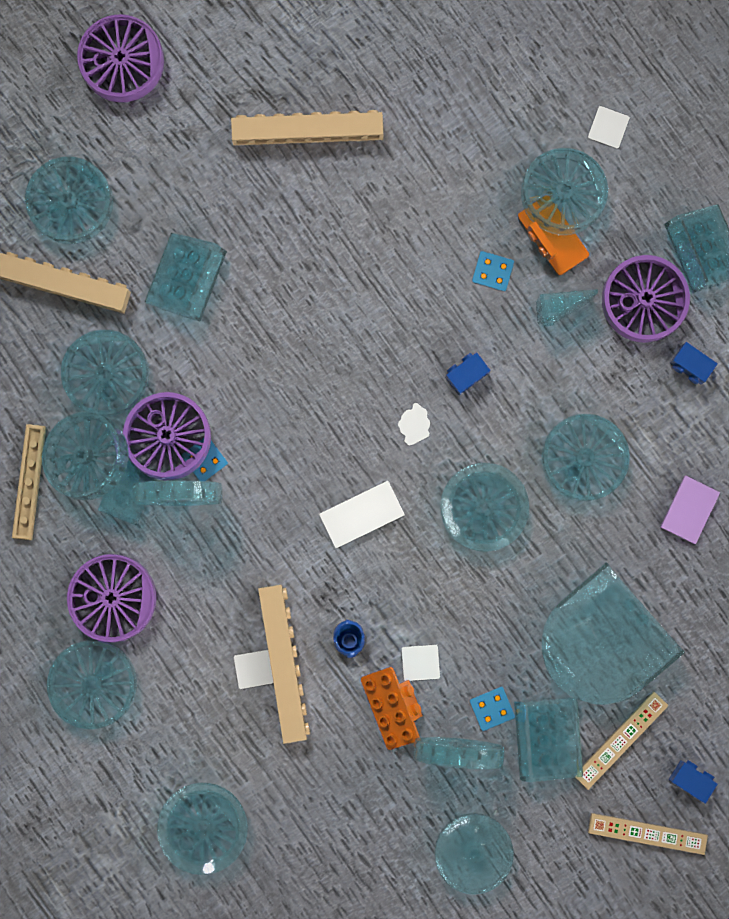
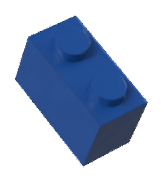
M687 342L680 347L670 362L675 371L689 376L688 379L697 385L698 383L700 385L705 383L718 364Z
M477 352L474 355L469 353L462 359V364L458 367L455 364L447 370L448 374L445 378L458 395H461L491 371Z
M680 760L668 780L706 804L718 785L713 781L715 777L706 771L703 774L697 771L698 766L689 760L686 763Z

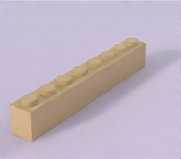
M369 110L367 113L350 111L345 114H341L338 111L330 112V114L313 112L311 115L293 113L292 116H284V114H274L273 116L257 114L254 117L237 115L236 118H231L232 142L235 146L383 140L382 112L377 110Z
M7 252V254L0 253V279L125 314L131 292L124 284L116 283L113 285L103 278L92 279L86 273L80 272L77 275L68 268L61 267L60 270L54 268V265L43 262V265L38 264L36 260L29 257L20 259L17 254Z
M282 585L258 588L283 744L307 740L310 728L309 723L304 721V715H307L305 703L302 704L301 696H304L303 686L298 684L297 678L301 674L299 665H295L294 657L298 656L296 645L292 646L291 638H294L293 626L289 627L288 619H291L290 607H286L285 600L288 599L287 589L283 588Z

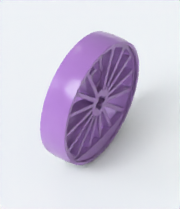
M122 14L104 17L86 30L78 46V66L84 81L92 91L106 100L113 102L135 101L147 95L161 78L164 68V53L160 40L148 24L136 17ZM119 26H127L121 46ZM115 27L117 48L106 29ZM131 28L140 29L127 45ZM104 31L114 50L96 36ZM145 32L147 40L133 47ZM94 39L108 51L89 47ZM149 45L148 52L135 53ZM87 51L96 53L93 58L85 59ZM150 57V63L134 58ZM101 58L107 59V62H105L104 64H98V61ZM94 63L96 68L86 72L85 64ZM133 64L150 68V77ZM128 67L141 75L147 82L139 87ZM120 69L122 93H115L113 88ZM125 69L136 87L135 90L126 92ZM114 70L109 89L106 91L100 88ZM99 72H105L96 83L90 80L91 76Z
M652 255L632 257L619 264L608 276L602 291V309L607 322L619 335L635 342H654L672 334L684 321L690 305L689 287L681 271L668 260ZM639 263L649 264L645 289ZM652 264L661 267L662 270L649 289ZM630 265L635 266L640 288L625 269ZM621 271L635 290L615 279V276ZM664 271H666L669 281L657 290L652 291ZM611 283H615L629 293L610 292ZM671 284L673 292L655 295ZM644 295L646 298L650 299L648 302H646V300H642V297ZM674 295L675 303L657 299ZM609 296L620 297L618 304L610 305ZM623 299H630L632 306L625 307ZM657 304L676 307L677 316ZM619 307L624 313L615 318L611 309ZM638 307L626 328L618 322L619 319ZM641 310L637 334L628 329ZM656 310L675 321L671 328L667 327ZM645 311L651 335L641 334ZM651 313L665 330L664 332L655 334Z
M157 393L144 398L130 411L123 428V444L128 458L139 471L155 479L175 480L191 474L203 463L210 449L211 429L205 413L194 401L177 393ZM168 400L175 401L169 425H167L164 401ZM161 402L162 412L152 410L150 405ZM181 402L188 405L173 425L178 403ZM145 408H148L150 411L147 420L139 415ZM191 409L198 413L197 417L177 428ZM155 416L162 417L161 423L157 425L152 423V419ZM138 418L158 433L134 428L132 425L135 419ZM200 419L202 420L204 429L181 432ZM134 431L156 437L130 441V432ZM205 433L204 443L179 438ZM164 434H170V439L167 440L166 438H164ZM177 441L202 446V449L197 454H194ZM154 442L133 455L131 445ZM175 445L193 457L184 461ZM158 446L144 466L137 461L138 457ZM171 446L174 449L177 456L179 457L180 461L182 462V464L178 465L175 468L173 464ZM168 448L171 470L161 472L166 449ZM162 449L157 472L148 469V466Z
M119 554L97 556L83 564L72 577L67 592L68 611L75 625L90 638L101 642L124 641L140 633L151 620L156 607V588L149 572L136 560ZM113 560L111 587L103 565V561ZM117 560L127 562V566L115 586ZM99 563L106 588L89 569ZM130 566H134L139 573L119 589ZM86 571L102 590L80 580ZM142 575V587L121 593ZM78 583L89 588L84 594H76ZM142 590V599L122 598V596ZM91 591H95L98 595L95 602H91L88 598ZM113 593V596L117 599L111 603V600H108V596H111ZM75 597H83L87 604L76 608ZM121 601L141 602L140 611ZM101 604L86 618L81 620L77 610ZM120 605L139 614L137 626ZM104 607L93 630L89 629L84 623ZM117 608L134 628L127 634H124ZM112 609L120 632V636L110 637ZM108 610L106 636L96 633V630Z

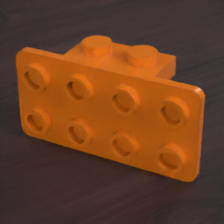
M545 195L518 214V219L527 230L529 238L537 244L540 254L544 258L546 257L558 275H563L588 258L589 252L550 196Z
M392 667L363 676L361 682L386 748L392 750L417 742L420 736L414 721L423 715L410 681L406 680L399 683Z

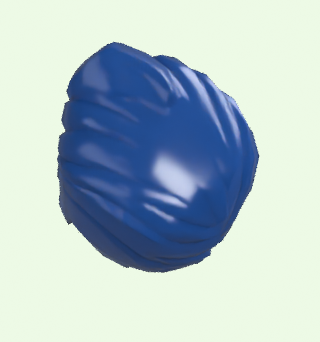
M345 620L338 624L333 632V642L336 650L346 656V658H353L361 652L365 643L364 631L361 625L351 620Z

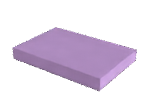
M684 476L660 528L696 544L720 492L690 477Z

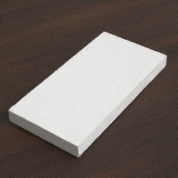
M386 481L319 515L335 548H338L405 514L389 481Z

